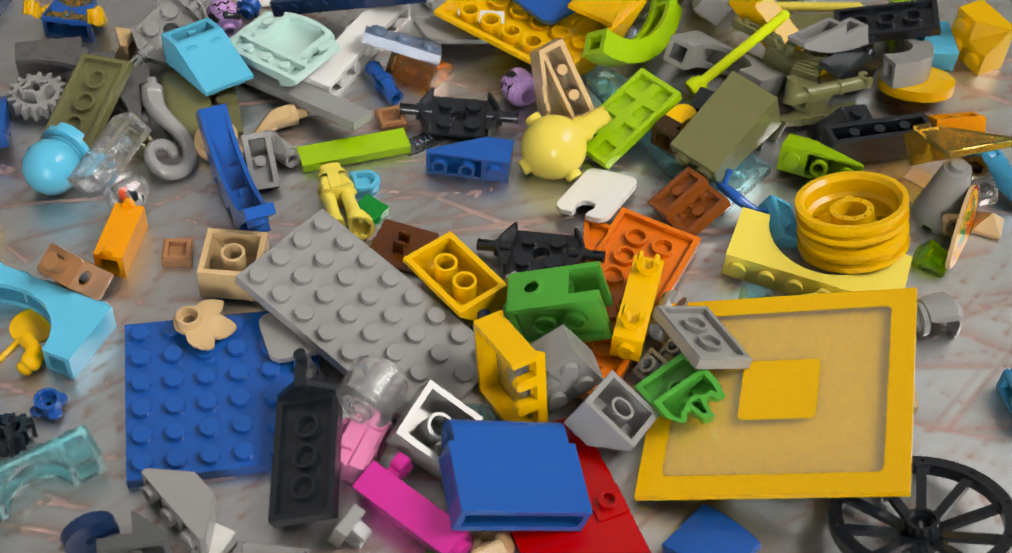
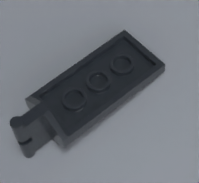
M303 348L296 349L293 353V358L295 359L294 382L277 395L268 523L273 528L338 518L344 390L339 384H333L327 380Z

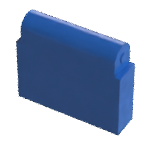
M445 420L442 428L443 451L439 458V466L451 530L581 531L593 511L576 445L569 444L566 430L562 423Z

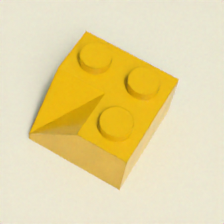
M978 0L960 6L951 29L959 51L958 59L977 76L1001 68L1012 41V24L985 0Z

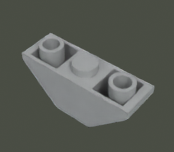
M146 468L141 471L144 483L141 491L146 500L151 505L156 503L161 508L160 514L169 527L174 525L180 531L179 535L182 542L189 550L195 548L198 553H209L218 514L215 494L193 471Z

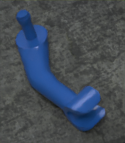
M727 168L723 182H717V188L741 208L745 207L769 213L767 209L755 206L740 192L728 185L733 171Z

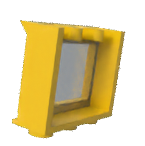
M502 310L473 321L479 394L502 421L548 422L545 352L536 351L516 328L503 317Z

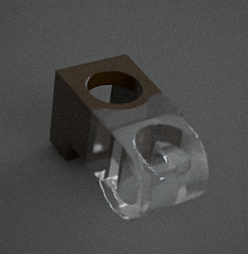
M982 156L962 158L972 165L971 185H977L979 188L977 207L996 204L999 197L998 188Z

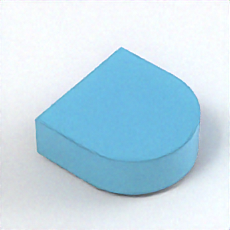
M372 170L349 172L350 180L354 183V188L357 191L356 199L363 198L366 194L373 196L379 192L380 176Z

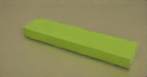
M404 128L296 147L297 153L300 155L299 162L303 173L319 170L321 165L334 162L343 166L411 153V145Z

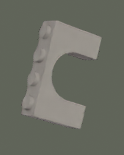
M696 30L672 35L663 60L683 70L696 67L710 69L735 48ZM746 54L721 73L729 76L732 71H735L774 96L777 95L786 75Z

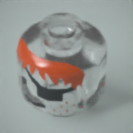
M126 171L107 182V193L104 194V198L111 209H113L115 202L123 203L126 198H130L135 201L136 205L142 206L148 200L150 188L141 174Z

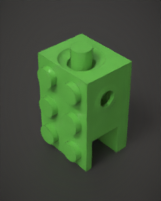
M600 261L509 274L507 302L503 303L504 317L510 320L511 324L529 344L563 324L583 343L612 339L613 328L605 308L606 306H613V299Z

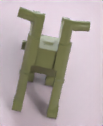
M738 16L733 17L731 24L732 28L749 36L762 27L750 21L747 17L740 21ZM771 32L761 41L767 44L763 59L750 52L745 53L786 74L779 88L781 90L784 83H786L783 103L798 109L792 113L780 115L781 125L768 137L771 141H777L786 127H800L818 123L840 107L856 105V101H849L826 107L832 95H843L846 92L869 89L874 81L873 77L866 78L867 71H860L856 77L842 80L836 79L831 82L818 84L820 72L823 69L818 65L821 60L827 58L828 53L815 52L805 48L803 52L795 50L796 44L787 41L785 44L782 36L775 32Z

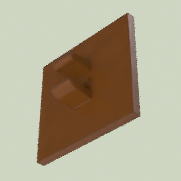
M385 219L370 247L400 272L417 276L403 262V257L439 238V233Z

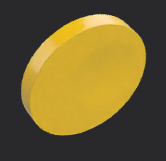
M931 67L930 77L925 82L915 86L891 88L880 79L881 70L877 80L878 88L887 95L901 100L921 103L940 102L949 99L954 94L956 83L950 74Z

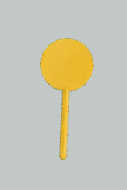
M31 309L17 314L9 326V332L14 341L0 354V363L19 345L18 340L25 333H32L39 343L46 341L51 330V325L48 321Z

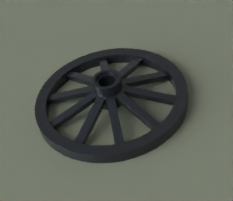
M912 456V474H916V508L909 510L900 497H889L887 500L900 518L859 497L830 498L828 526L835 544L842 553H900L904 550L910 553H935L936 551L939 553H963L948 543L993 545L994 547L987 553H1012L1011 497L998 483L987 475L954 461L935 457ZM927 475L959 482L934 511L927 508ZM970 488L977 491L991 503L990 505L942 521ZM847 504L891 527L844 523L842 515L844 507ZM998 514L1004 526L1003 534L953 531ZM853 536L897 540L875 551H870Z

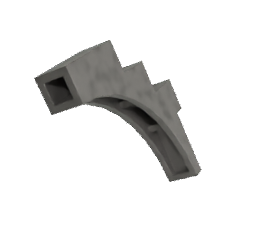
M81 36L15 42V62L19 78L22 79L27 78V73L36 75L38 72H41L42 76H46L50 72L53 78L60 76L62 82L68 83L82 53L116 58L114 50L89 53L88 47H83ZM149 65L133 67L115 105L124 114L129 123L144 132L145 129H150L148 113H143L146 110L142 102L141 87L146 84L148 77L156 78V75L150 76Z

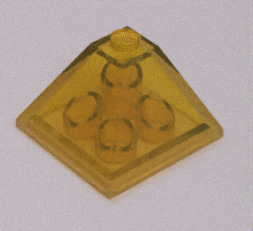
M930 123L914 125V131L904 133L909 166L1012 147L1011 136L945 126L931 128Z

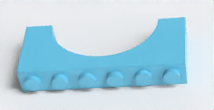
M0 262V304H12L34 310L47 320L51 325V330L46 344L41 349L48 370L75 380L117 327L112 306L104 301H96L83 296L74 290L70 291L57 286L52 281H44L31 276L26 271H18L5 266Z

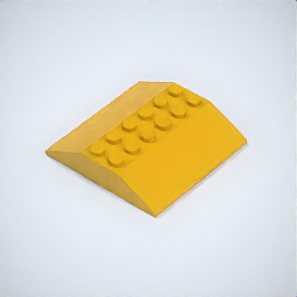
M447 0L434 10V15L530 65V51L551 40L563 38L579 75L589 73L598 65L582 57L587 33L608 28L615 34L624 37L647 3V0H637L613 27H609L578 12L554 24L546 25L539 22L512 0ZM457 9H460V15L457 14ZM480 10L504 11V24H501V17L495 13H485L480 19Z

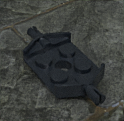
M431 88L417 104L400 103L399 114L416 115L415 119L419 120L424 131L429 135L477 139L491 137L496 129L502 126V122L518 124L519 112H503V110H500L499 104L491 93H488L487 100L434 96V88ZM454 119H462V120H464V121H463V122H457V121H454Z
M514 222L499 235L498 239L478 238L476 244L477 251H491L494 253L503 274H510L513 271L519 273L581 264L587 261L605 263L606 251L585 248V243L578 228H574L573 236L518 230V222ZM538 256H547L544 260L535 259Z

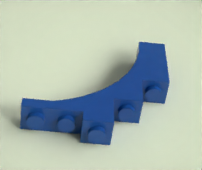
M226 103L197 110L195 115L213 179H218L225 208H230L235 229L258 232L271 231L269 218L276 214L274 203L265 202L252 180L241 153Z

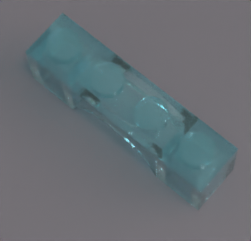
M85 424L75 429L67 430L62 435L42 444H37L10 459L0 461V522L10 518L11 504L17 493L26 485L36 480L58 478L77 486L106 472L102 453Z

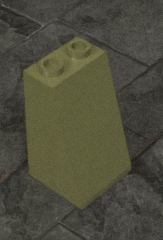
M732 71L671 142L674 160L683 167L688 165L707 178V180H711L715 184L717 182L720 183L724 179L727 168L733 171L779 128L781 119L778 98L735 71Z

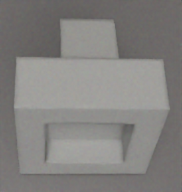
M355 503L327 541L338 549L345 541L359 550L372 533V530L361 521L366 511Z

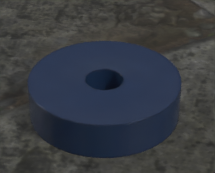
M93 511L72 520L63 529L60 541L65 553H97L96 539L108 537L111 534H120V528L112 513Z

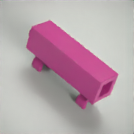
M399 452L393 458L388 469H385L373 460L352 485L360 499L428 550L435 553L469 552L471 541L473 540L469 531L451 530L449 515L402 481L414 468V465L410 463L411 459L402 452Z

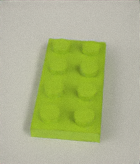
M639 69L602 104L609 113L611 122L597 130L593 135V139L587 142L586 156L608 170L653 128V125L682 100L681 92L647 70Z

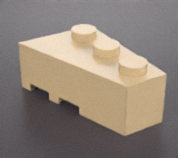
M563 38L551 40L530 51L537 112L541 116L557 114L573 119L578 115H587L595 109Z

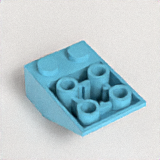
M205 18L161 34L165 62L205 96L217 94L221 90L241 85L243 82L254 78L224 30L210 18Z

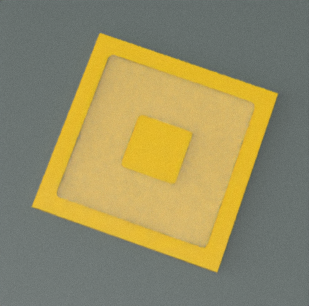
M917 287L688 302V306H707L753 360L749 369H708L718 380L726 395L719 402H708L714 415L712 422L704 425L690 414L687 416L685 423L658 416L646 431L634 494L635 501L911 497Z

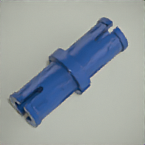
M373 60L367 63L365 72L373 80L375 89L378 92H382L390 105L399 104L403 100L404 95L395 85L393 76L385 72L379 61Z

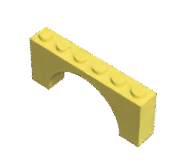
M743 207L728 246L721 274L790 295L905 288L913 257L905 254L896 263L867 273L829 275L815 272L796 264L776 246L769 228L771 215Z

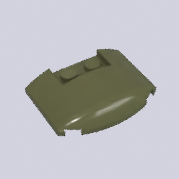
M166 68L158 81L163 87L165 104L172 114L186 127L193 139L196 130L199 128L195 115L197 110L225 103L231 123L237 129L238 137L244 135L235 86L221 90L217 94L205 96L173 68ZM173 137V141L176 144H179L177 140Z

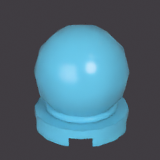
M60 122L57 126H52L51 124L43 132L41 140L28 147L22 160L21 171L27 184L35 191L47 195L62 194L75 186L80 174L89 171L95 164L97 155L94 146L89 149L82 140L85 135L72 125Z

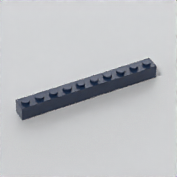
M271 0L270 6L274 17L284 16L285 12L308 14L425 3L427 0Z

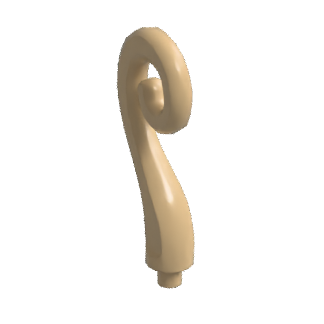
M294 103L278 107L270 111L262 119L253 133L263 132L264 130L278 131L298 125L299 119L308 117L307 110L296 108ZM232 124L233 129H234V132H235V135H236V138H237V140H238V132H237V129H236V127ZM198 128L193 139L194 146L200 157L208 161L200 129ZM241 144L239 147H240L241 153H242V155H243V149H242V144Z

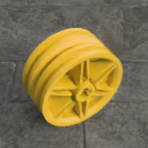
M868 171L832 173L808 182L798 191L795 197L797 249L800 256L814 267L843 274L867 273L896 263L909 249V193L902 183L892 177Z

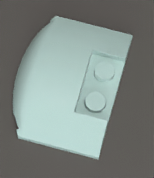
M266 11L229 38L246 65L277 79L280 86L286 87L297 85L341 50L339 42L336 43L334 40V34L324 25L306 16L285 12L282 17H272V11Z

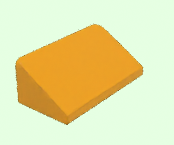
M974 111L927 115L935 129L933 137L936 140L970 138L976 135L979 137L985 136L986 117Z

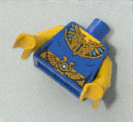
M23 0L22 14L32 15L34 18L42 20L45 37L57 39L81 36L82 42L94 43L97 28H105L108 25L106 14L103 8L98 6L97 0H53L43 7L40 6L38 1Z

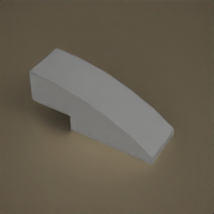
M828 17L788 35V41L815 52H844L869 44L868 25L851 17L841 22Z

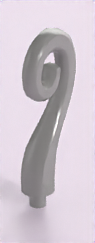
M148 77L146 84L141 87V97L145 110L152 119L177 140L181 146L183 158L180 163L175 165L162 163L156 156L157 152H165L170 160L177 159L179 152L175 143L159 138L147 144L144 150V161L148 169L160 178L167 180L182 179L192 172L197 163L198 154L194 146V140L186 127L167 108L162 85L157 83L155 77Z

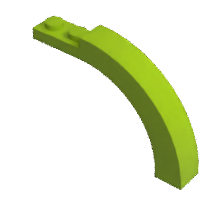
M652 0L647 19L633 38H623L608 28L589 32L586 35L582 57L605 67H622L646 62L656 57L667 47L671 36L677 30L683 8L677 4L678 0Z

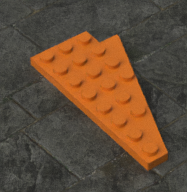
M624 207L620 209L611 225L604 222L595 223L587 221L584 218L583 241L585 248L606 251L605 263L600 264L613 299V306L605 307L613 331L634 256L638 255L640 250H643L644 257L654 259L656 254H660V260L664 261L661 281L654 304L655 308L665 292L675 289L700 246V237ZM612 339L584 342L593 351L603 378L612 370L621 379L624 377L633 360H625L609 355ZM592 390L582 393L577 397L584 400Z

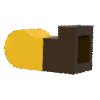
M678 104L653 125L650 143L673 155L671 142L696 114L695 108L688 104Z

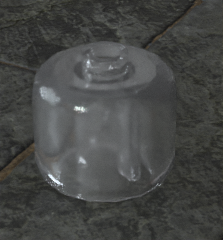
M363 355L356 359L337 387L336 397L343 408V414L353 422L368 428H382L393 419L407 395L409 384L405 374L393 362L376 355Z

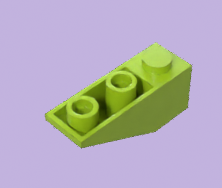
M789 134L782 143L776 169L816 179L837 172L863 171L864 165L816 140Z

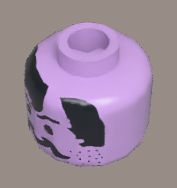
M214 0L207 7L206 13L208 18L218 24L228 37L235 35L242 27V18L237 5L233 1Z
M517 67L509 70L502 77L500 90L511 104L516 107H524L534 102L536 97L533 76L527 70Z

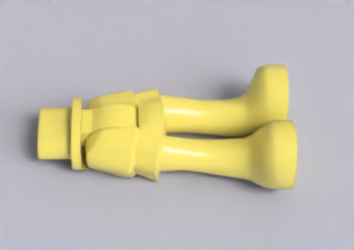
M337 162L321 165L317 175L319 182L317 194L325 211L345 226L344 219L339 210V207L344 206L349 230L361 240L368 239L373 235L375 225L371 216L359 207L355 197L357 193L354 188L355 185L347 176L346 170L341 168V165Z

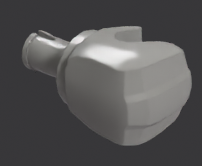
M936 292L917 299L916 335L918 337L929 335L930 328L932 327L931 322L942 323L954 337L958 336L964 322L960 303L945 292Z

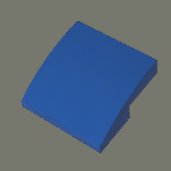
M705 503L662 543L664 553H757L762 548L761 542L745 528Z

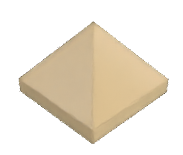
M976 211L971 233L999 241L1004 219L992 212Z

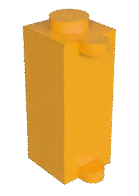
M130 198L124 199L123 203L115 202L93 252L95 264L114 274L115 277L127 278L148 228L144 206L136 205L135 201Z

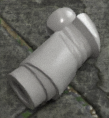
M270 131L274 157L281 165L288 167L296 166L300 160L297 149L279 137L276 131Z

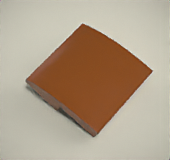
M689 166L648 201L649 206L669 226L695 236L731 206L727 197L712 188L707 178Z

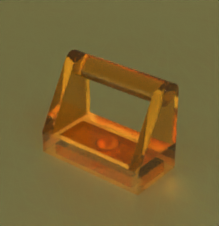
M391 51L385 72L428 92L431 88H434L435 91L453 74L455 66L441 59L437 66Z

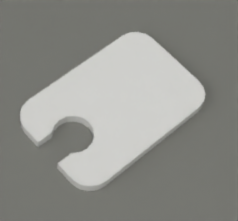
M599 168L589 169L558 200L557 211L564 215L573 216L576 213L577 207L590 205L594 209L585 214V220L595 223L607 222L637 187V180L631 176Z

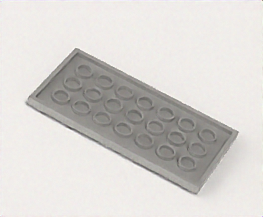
M323 208L236 276L235 283L311 348L316 350L317 353L396 420L400 418L417 390L430 379L461 402L478 386L474 331Z

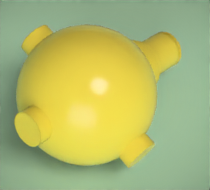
M602 105L587 115H578L573 119L557 114L541 116L539 112L533 113L525 120L528 127L521 140L522 159L517 162L519 168L526 176L532 172L544 180L559 181L566 179L569 184L576 181L582 176V172L579 169L586 157L587 142L593 139V135L597 130L611 122L609 113Z

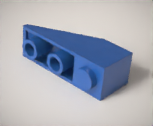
M482 137L429 148L426 150V172L508 183L513 160L514 140Z

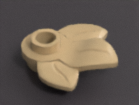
M216 299L200 301L196 306L181 307L173 319L175 330L182 335H186L187 342L200 350L214 349L215 340L229 337L236 331L237 326L233 321L221 315L224 301Z

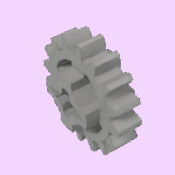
M38 72L36 75L27 73L26 79L16 78L18 84H10V90L6 91L9 109L14 111L15 116L22 114L23 120H27L30 116H33L35 121H38L39 117L43 116L49 119V114L53 113L66 87V82H62L60 76L53 78L50 72L46 76H42V73Z

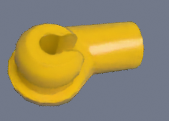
M30 332L23 334L18 340L25 352L21 356L22 360L16 364V368L24 376H29L33 371H37L44 361L42 347Z

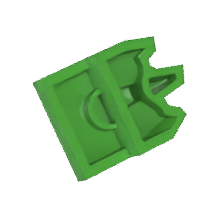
M680 353L634 386L635 392L660 414L659 417L680 423H685L689 414L704 425L712 422L714 415L708 402H719L726 396L718 380L708 369H695L683 353Z

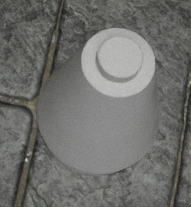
M962 158L947 159L916 197L911 208V214L919 226L923 227L924 224L931 228V233L946 236L942 233V216L947 213L960 214L964 199L971 186L972 167ZM953 222L952 225L955 230L956 222Z

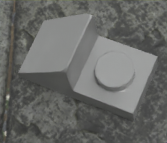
M270 131L241 135L244 161L257 190L263 191L280 188Z

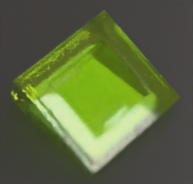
M931 239L916 248L911 266L941 278L947 270L945 265L948 253L935 240Z

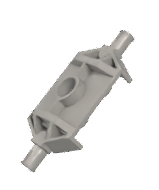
M164 0L135 28L132 26L130 28L137 48L136 55L130 60L133 66H140L143 62L146 64L150 62L171 68L165 62L161 34L164 33L167 27L179 28L208 18L205 10V3L208 0Z

